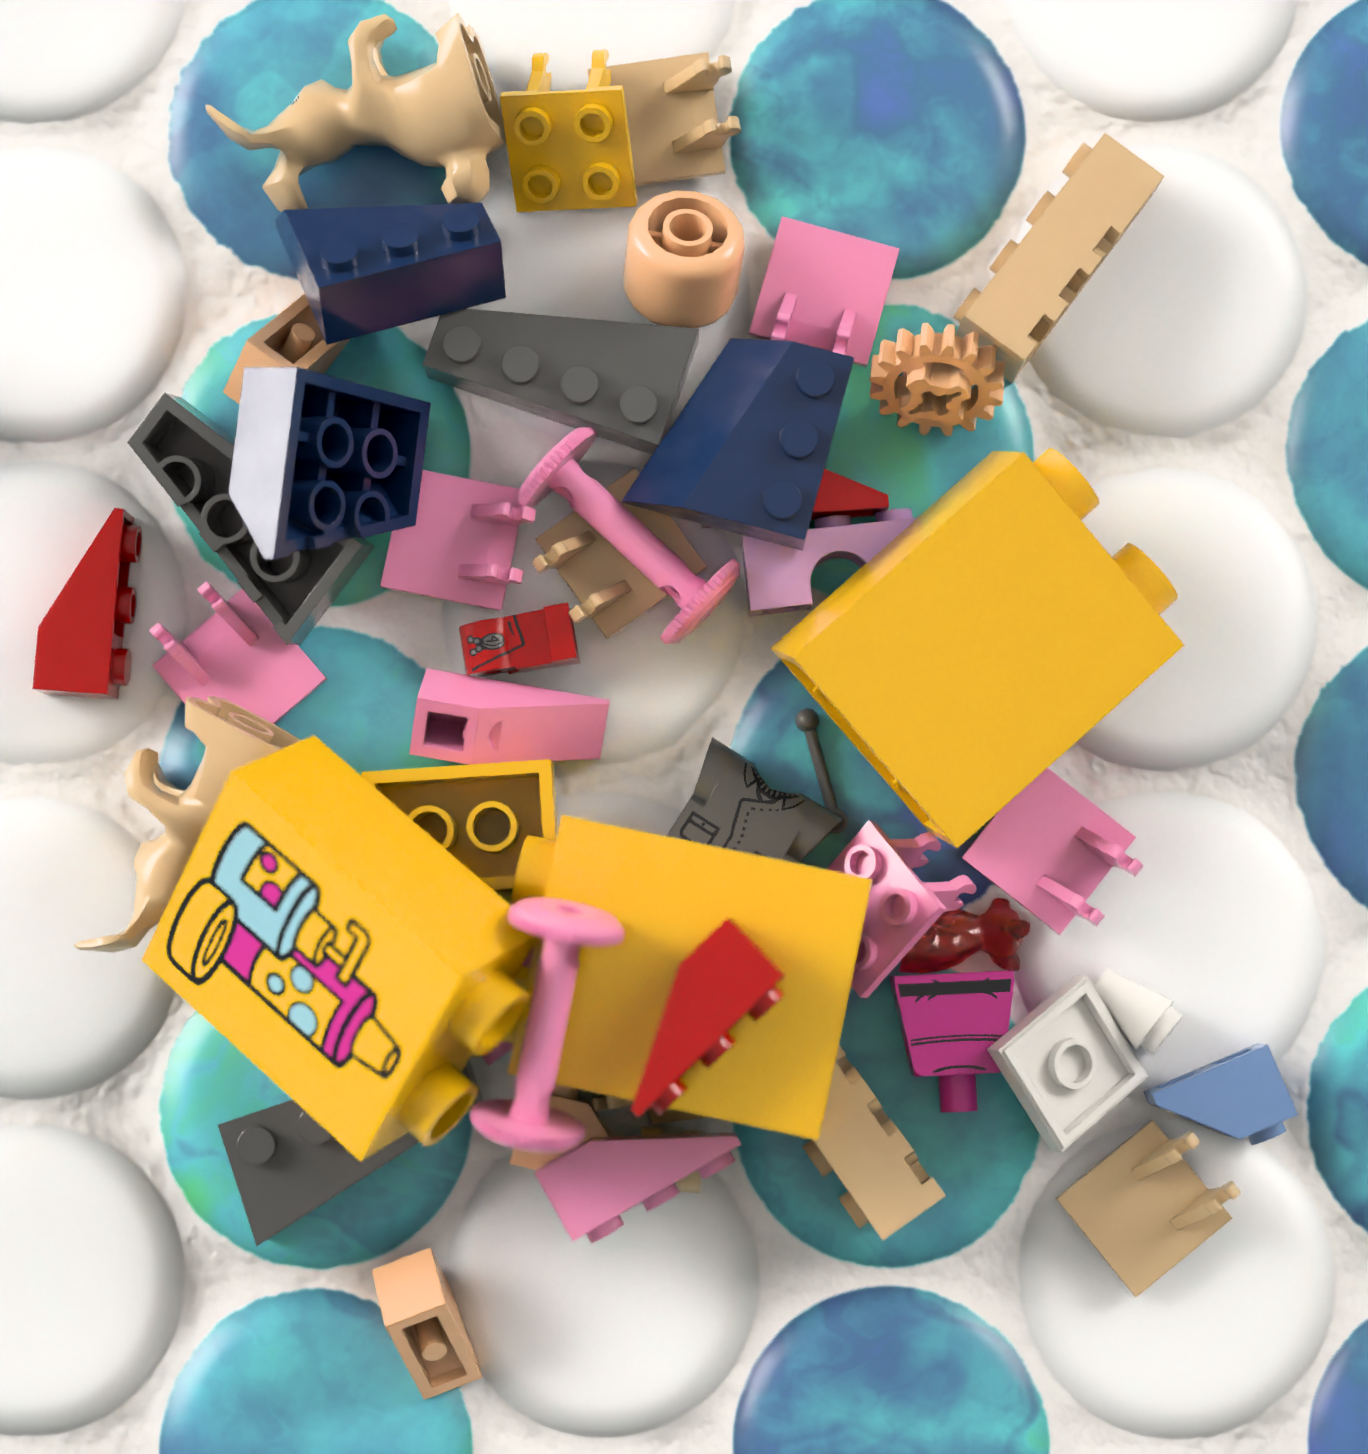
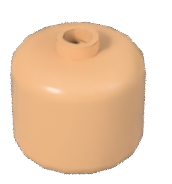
M696 191L664 193L653 197L640 206L628 227L623 270L624 291L632 307L652 323L687 328H699L713 324L728 313L738 293L745 250L744 230L735 213L718 199Z

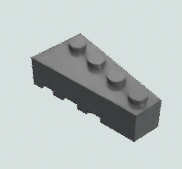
M466 308L440 315L422 365L429 379L575 429L579 427H592L597 432V436L653 455L667 434L699 343V328Z
M164 392L127 442L175 504L183 509L200 531L199 535L211 550L220 556L239 581L238 584L252 602L257 603L272 622L273 628L286 645L303 643L375 547L364 538H351L334 542L332 546L319 549H304L292 552L290 556L277 559H264L228 494L235 438L182 397Z
M469 1059L462 1073L478 1087L477 1097L471 1106L473 1107L475 1103L482 1102L483 1098ZM294 1100L218 1125L256 1246L419 1143L408 1132L360 1162Z

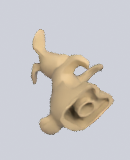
M459 13L453 16L435 33L439 47L437 61L431 65L398 76L388 75L383 66L381 48L384 40L390 37L397 30L394 19L386 14H382L359 22L348 39L353 85L348 90L334 87L322 79L309 84L301 90L294 101L269 125L255 131L239 126L212 105H205L206 112L230 140L245 149L275 148L280 150L275 167L262 188L275 207L281 212L291 209H309L298 183L299 175L318 165L335 162L356 145L389 146L400 155L423 166L445 168L446 179L441 186V190L448 204L479 203L485 199L490 191L489 169L485 160L506 143L502 112L482 44L474 28L470 24L466 26Z
M187 696L185 702V728L193 731L206 747L202 762L190 786L186 790H182L167 781L158 763V752L149 748L136 751L124 774L128 796L145 807L165 826V833L154 840L142 842L135 856L136 890L134 913L130 924L126 930L116 935L78 941L74 946L79 950L111 953L136 947L147 932L160 922L231 771L302 740L227 699L208 696L207 701L196 697Z

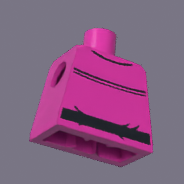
M1014 971L890 976L891 989L911 1075L915 1077L938 1076L940 1112L978 1111L976 1074L1001 1073L987 1049L1009 1031Z

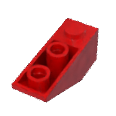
M113 509L39 624L32 689L49 695L118 700L120 685H128L131 674L130 649L123 648L125 624L134 623L137 608L136 588L128 587L130 563H138L140 560L142 530L140 526H134V517L126 510Z
M727 918L679 964L631 1111L637 1117L642 1115L650 1106L660 1116L688 1089L680 1077L698 1060L709 1069L737 1042L728 1033L746 1014L757 1022L785 995L776 985L786 974L732 918Z

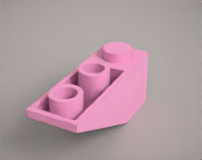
M427 668L417 696L409 754L468 765L551 759L552 761L600 759L610 700Z
M735 1132L592 1137L539 1167L535 1175L572 1241L586 1234L590 1242L594 1243L624 1225L619 1214L642 1202L646 1211H649L679 1194L680 1191L675 1182L696 1170L701 1178L705 1179L732 1164L736 1160L731 1150L740 1146L741 1143Z

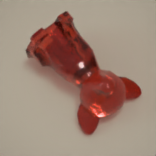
M1004 898L993 899L988 909L981 915L970 913L960 908L944 912L902 958L898 965V972L923 974L947 970L961 964L979 951L987 953L993 963L1000 968L1018 971L1020 969V958L1016 951L1021 947L1024 937L1029 934L1030 923L1021 920L1018 913L1010 908V901Z

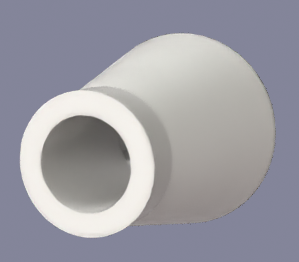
M1110 967L1103 972L1093 985L1120 1031L1136 1050L1142 1046L1151 1054H1154L1183 1017L1180 1012L1172 1007L1174 1000L1119 975Z

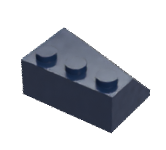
M482 202L284 210L275 219L278 233L327 345L506 298L501 240Z
M730 338L622 499V503L803 551L854 357L794 341Z
M244 367L228 494L263 558L277 559L290 556V553L304 549H319L332 546V543L346 539L365 538L415 526L431 403L300 367Z

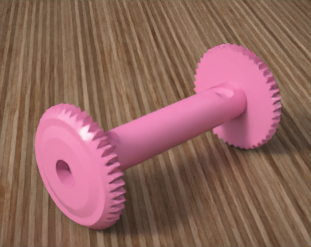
M579 427L557 443L535 466L518 491V508H523V506L534 508L552 490L566 498L571 508L655 586L673 597L681 611L670 622L660 639L665 644L679 643L697 629L729 594L740 576V564L735 559H731L708 582L693 574L686 563L597 480L583 472L578 462H580V459L594 443L597 432L592 427Z
M528 898L518 902L509 909L508 920L514 927H519L518 929L524 930V932H530V934L537 937H543L544 950L538 962L517 1070L515 1100L489 1099V1101H479V1103H475L471 1107L470 1119L483 1136L499 1144L533 1152H561L583 1141L585 1127L582 1122L578 1121L579 1119H575L569 1113H563V1111L557 1110V1108H550L549 1098L555 1089L578 972L579 948L581 945L606 947L607 945L620 944L624 938L625 930L613 915L593 906L554 898Z

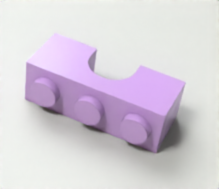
M901 508L875 513L876 522L851 524L850 515L818 518L814 520L815 529H808L803 551L743 536L741 548L749 617L810 610L813 604L810 582L811 574L818 565L829 559L843 558L856 563L861 568L918 517L913 518L912 509Z

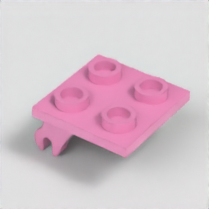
M782 216L749 335L765 340L794 341L854 357L853 364L867 367L899 248Z
M422 470L416 525L391 532L380 585L381 588L502 611L507 585L511 583L521 584L524 573L521 569L511 567L519 525L522 523H534L536 509L528 506L518 508L517 494L519 489Z
M208 581L201 585L197 590L212 605L216 613L182 642L175 638L160 622L149 630L163 644L164 649L167 651L152 666L184 704L187 696L196 697L207 701L208 696H215L227 699L276 724L327 680L298 644L286 645L273 628L272 622L257 603L252 602L243 589L226 601Z
M1048 768L994 815L961 857V859L1058 935L1064 931L1075 915L1086 919L1095 926H1098L1105 915L1085 901L1113 866L1123 869L1135 877L1144 867L1137 859H1132L1124 853L1136 837Z
M869 820L826 869L872 879L851 983L852 988L861 998H868L942 913L954 911L964 906V903L958 897L960 894H974L976 892L975 884L966 875L955 877L949 882H921L911 868L922 867L929 862L923 852L926 850L939 851L941 849V843L931 832L922 833L913 839H889L876 822Z

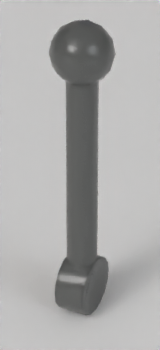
M804 708L796 714L795 724L805 734L825 808L844 819L831 832L834 834L840 833L846 829L848 818L842 810L838 809L816 731L819 725V716L813 709Z

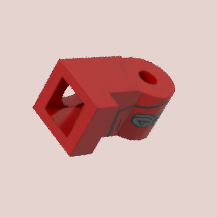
M569 603L546 606L541 610L485 619L460 626L459 634L466 675L480 677L507 672L515 674L580 663L574 622L568 614L571 610Z

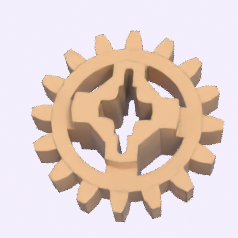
M922 323L921 334L915 336L910 331L902 328L898 330L897 343L884 339L880 343L879 355H873L869 379L871 382L870 398L880 400L879 413L881 415H889L896 412L898 414L896 426L900 428L914 422L919 424V432L922 435H926L931 427H940L945 436H952L953 426L960 424L971 432L976 429L977 417L990 421L994 416V406L1002 405L1005 364L1003 361H996L997 348L994 345L978 347L979 334L974 331L961 338L956 336V328L952 324H948L943 333H934L929 323Z

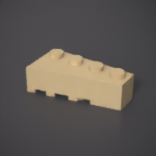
M1106 133L1102 135L1093 148L1084 142L1062 171L1063 174L1069 177V180L1056 196L1049 191L1042 196L1026 219L1032 225V228L1019 244L1012 239L1006 244L990 267V270L995 273L994 277L982 292L974 288L953 316L955 320L960 322L956 336L964 338L967 334L974 331L979 334V348L987 345H994L997 348L996 361L1004 362V378L1013 383L1165 177Z
M839 1045L819 1139H811L802 1147L823 1177L834 1170L848 1191L838 1197V1199L860 1229L870 1222L881 1239L884 1240L946 1195L933 1177L930 1178L919 1163L913 1148L893 1121L887 1117L877 1097L856 1068L852 1067L845 1057V1052Z

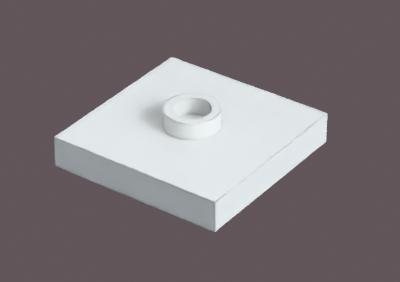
M1074 975L987 1049L1050 1151L1063 1152L1148 1078L1147 1073L1087 975Z

